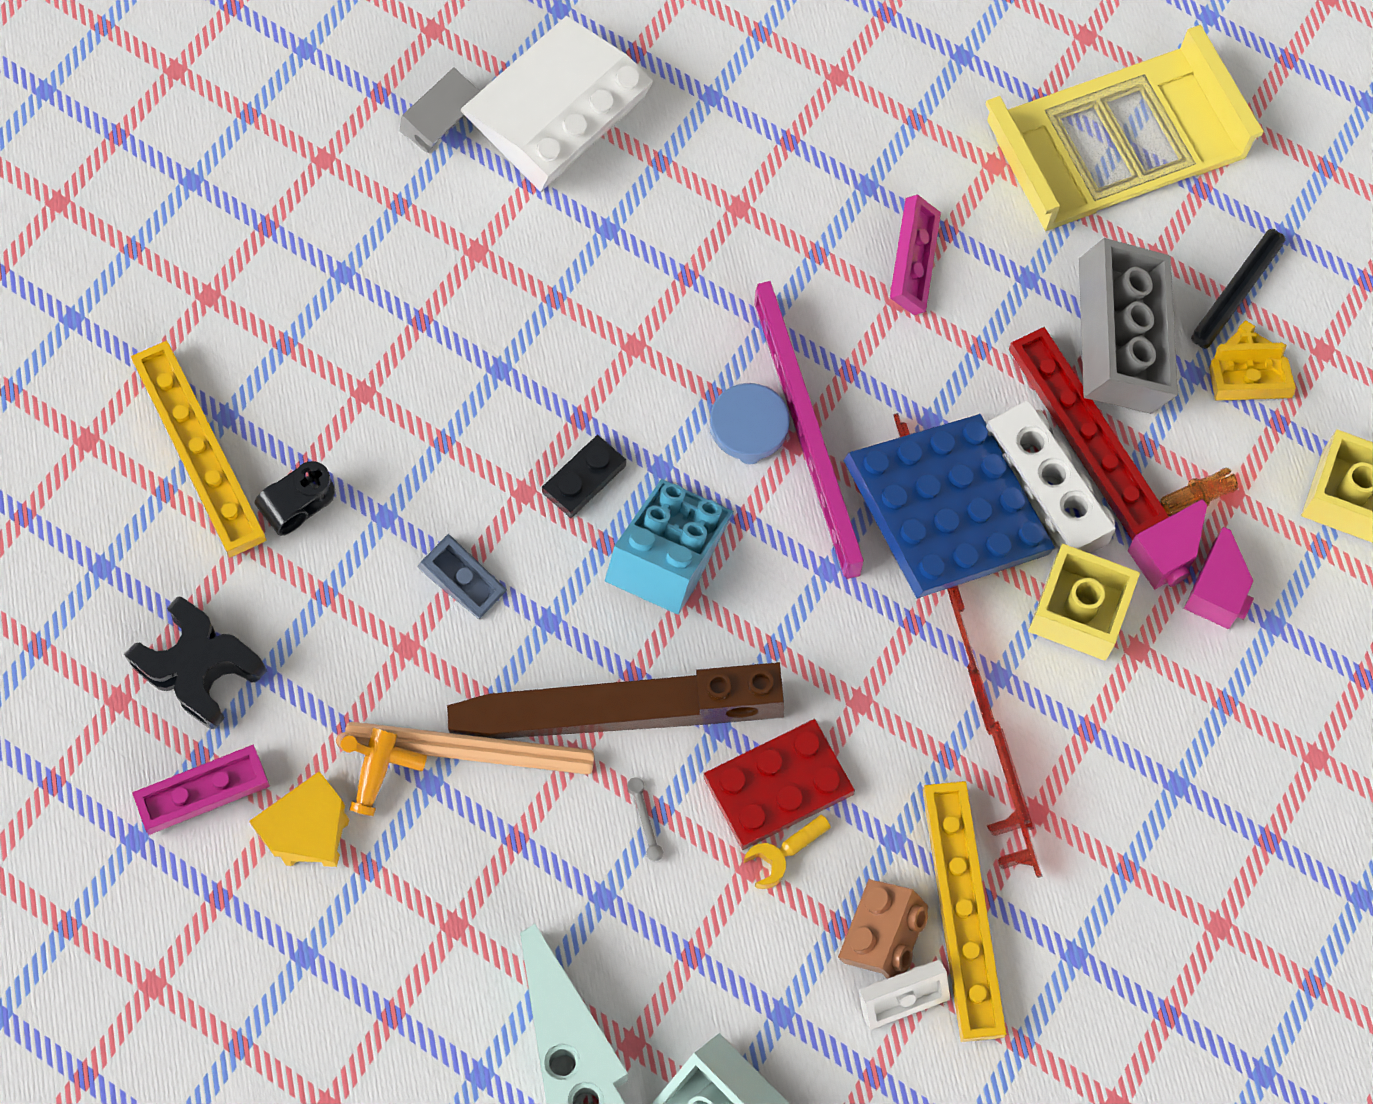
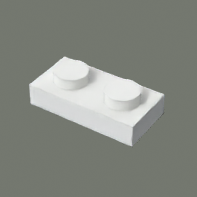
M940 959L926 965L914 967L910 971L886 980L874 982L870 986L859 989L863 1018L870 1030L950 1000L947 971Z

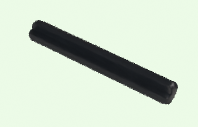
M1276 229L1267 230L1191 336L1193 343L1198 344L1204 349L1210 347L1283 246L1285 236L1282 233H1279Z

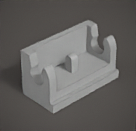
M453 67L402 115L399 131L404 136L406 135L423 151L428 152L464 116L461 108L474 98L480 90Z

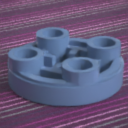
M755 383L738 384L725 390L715 400L710 414V433L715 443L725 453L740 459L745 464H755L760 459L775 453L785 442L790 423L789 411L784 400L772 389Z

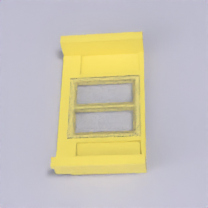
M1201 25L1187 29L1180 49L1011 109H1007L1001 96L986 100L985 104L989 110L987 121L997 138L996 141L1045 231L1095 214L1098 210L1191 176H1198L1245 159L1255 138L1262 136L1264 132Z

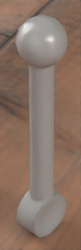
M634 777L628 781L627 789L636 801L649 846L646 852L647 857L652 861H658L663 856V850L656 843L642 795L644 783L640 778Z

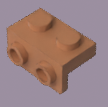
M868 879L838 958L844 964L882 973L887 979L906 972L912 963V951L919 932L925 928L927 923L928 905L913 889Z

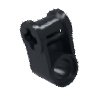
M308 461L301 464L278 482L266 487L256 497L254 504L276 533L284 536L296 530L305 520L328 506L335 496V487L330 479L327 468L322 463ZM315 482L319 487L314 489L309 484Z

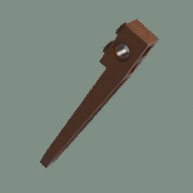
M780 662L696 670V675L486 694L447 705L448 730L453 734L505 739L784 718Z

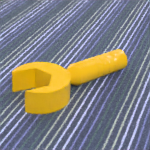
M822 814L786 839L782 843L781 848H777L769 843H760L751 847L746 853L743 863L760 857L771 865L770 876L756 882L755 887L769 889L780 883L786 870L785 857L795 855L831 828L828 820Z

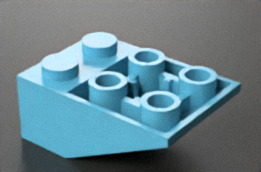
M661 479L615 544L605 582L679 615L701 578L734 511L712 500L687 491L679 485Z

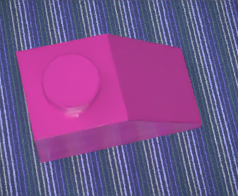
M1203 499L1134 537L1128 552L1154 590L1166 583L1173 587L1190 575L1189 569L1197 557L1207 504Z
M1222 527L1214 540L1183 608L1226 629L1231 627L1237 617L1244 620L1254 600L1253 597L1248 595L1253 583L1252 576L1230 529Z

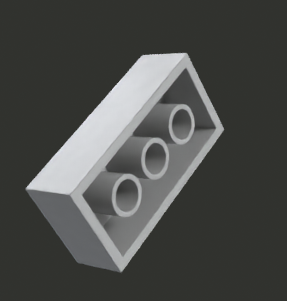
M1103 238L1079 258L1084 398L1151 414L1178 396L1171 256Z

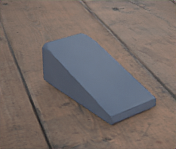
M449 533L417 566L427 577L477 619H480L507 591Z

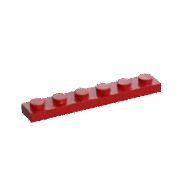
M1042 327L1011 342L1009 347L1010 353L1132 541L1137 534L1167 519L1169 516L1094 401L1084 398L1082 383L1046 328Z

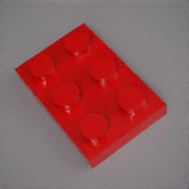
M815 719L703 774L710 792L742 850L853 796L855 792L854 787Z

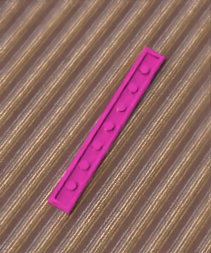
M771 281L759 283L755 291L754 305L843 576L846 579L858 577L861 574L864 560Z

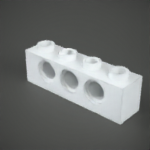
M1027 400L989 420L986 425L988 435H993L1003 453L1004 460L1012 469L1058 551L1063 543L1091 554L1109 544L1116 529L1114 527L1115 520L1106 506H1100L1093 496V488L1090 481L1083 473L1078 474L1071 463V456L1067 447L1061 441L1057 442L1049 431V423L1043 412L1035 410L1030 401ZM1031 444L1035 446L1039 450V452L1029 453L1025 451L1021 445ZM1053 476L1061 484L1050 485L1044 481L1043 477ZM1075 508L1081 512L1082 517H1071L1064 509Z

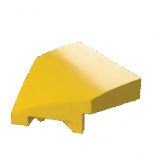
M1245 320L1238 327L1237 332L1225 344H1220L1217 347L1215 357L1211 360L1209 370L1215 401L1293 398L1296 386L1289 360L1283 356L1287 345L1282 342L1272 343L1254 332L1256 326Z
M318 771L252 818L249 823L275 857H281L286 866H293L296 862H322L324 867H337L340 857L337 849L342 831L349 824V818L344 812V802L320 771Z

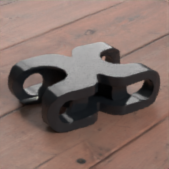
M179 596L167 607L174 623L182 631L177 644L168 650L155 651L140 642L134 643L124 655L131 667L151 685L162 691L174 689L182 708L206 727L216 729L224 720V715L221 713L218 703L210 697V689L214 681L223 675L236 674L251 683L257 682L267 672V669L261 658L237 637L230 634L216 636L209 617L188 600Z

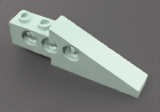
M533 924L520 932L546 1104H574L575 1099L584 1093L594 1095L598 1099L599 1104H625L616 1088L628 1081L627 1071L536 924ZM568 1056L572 1058L576 1064L574 1070L566 1076L554 1074L550 1066L556 1057Z

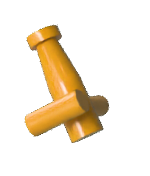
M373 727L368 746L357 742L356 738L347 732L340 733L336 738V744L345 752L357 751L365 755L361 767L356 802H351L349 810L374 816L376 808L373 807V803L385 778L389 763L423 771L427 755L395 747L397 734Z

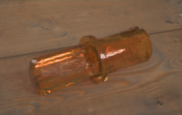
M1225 467L1205 478L1189 480L1188 486L1163 496L1160 503L1168 516H1172L1202 499L1208 507L1210 501L1238 489V482L1234 473L1225 477L1231 473V470Z

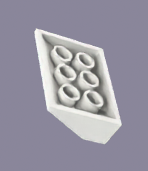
M565 16L461 108V112L541 192L645 97L653 80L626 53L570 17Z

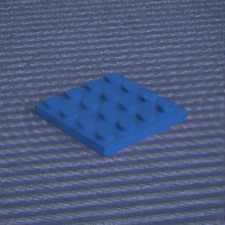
M981 414L849 452L843 460L917 599L1047 556L1055 549L1012 469L1004 460L1003 453L993 435H988L987 424Z

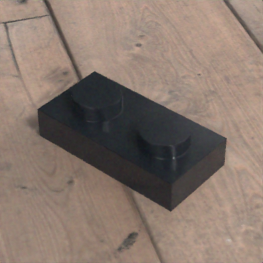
M597 434L542 486V494L569 518H572L626 467V458Z

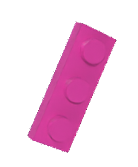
M918 194L905 199L890 299L913 315L926 312L941 216L939 210Z
M253 744L134 791L132 794L144 828L148 835H151L270 787V784Z

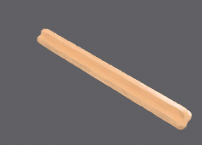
M349 722L345 729V732L355 737L357 742L368 746L373 727L397 734L395 747L427 756L580 774H591L594 766V752L589 749L359 722Z

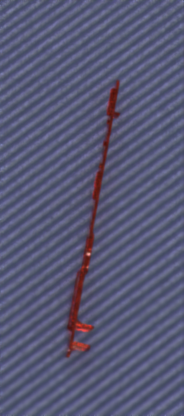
M899 413L893 414L899 436L910 435L908 426L901 421ZM957 585L948 588L947 591L970 662L967 666L987 733L989 736H993L1015 807V811L1007 819L989 824L987 828L993 836L1021 828L1027 849L999 857L998 864L1001 869L1018 864L1033 866L1037 878L1043 877L1029 830L1034 829L1033 822L1004 730L1001 728L999 721L995 722L962 617L961 612L964 611L965 607Z

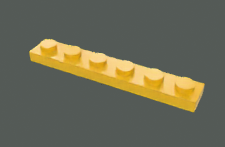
M166 340L130 356L229 558L267 541L168 341Z
M966 781L924 785L922 791L960 1041L970 1042L1004 1038L1007 1034Z

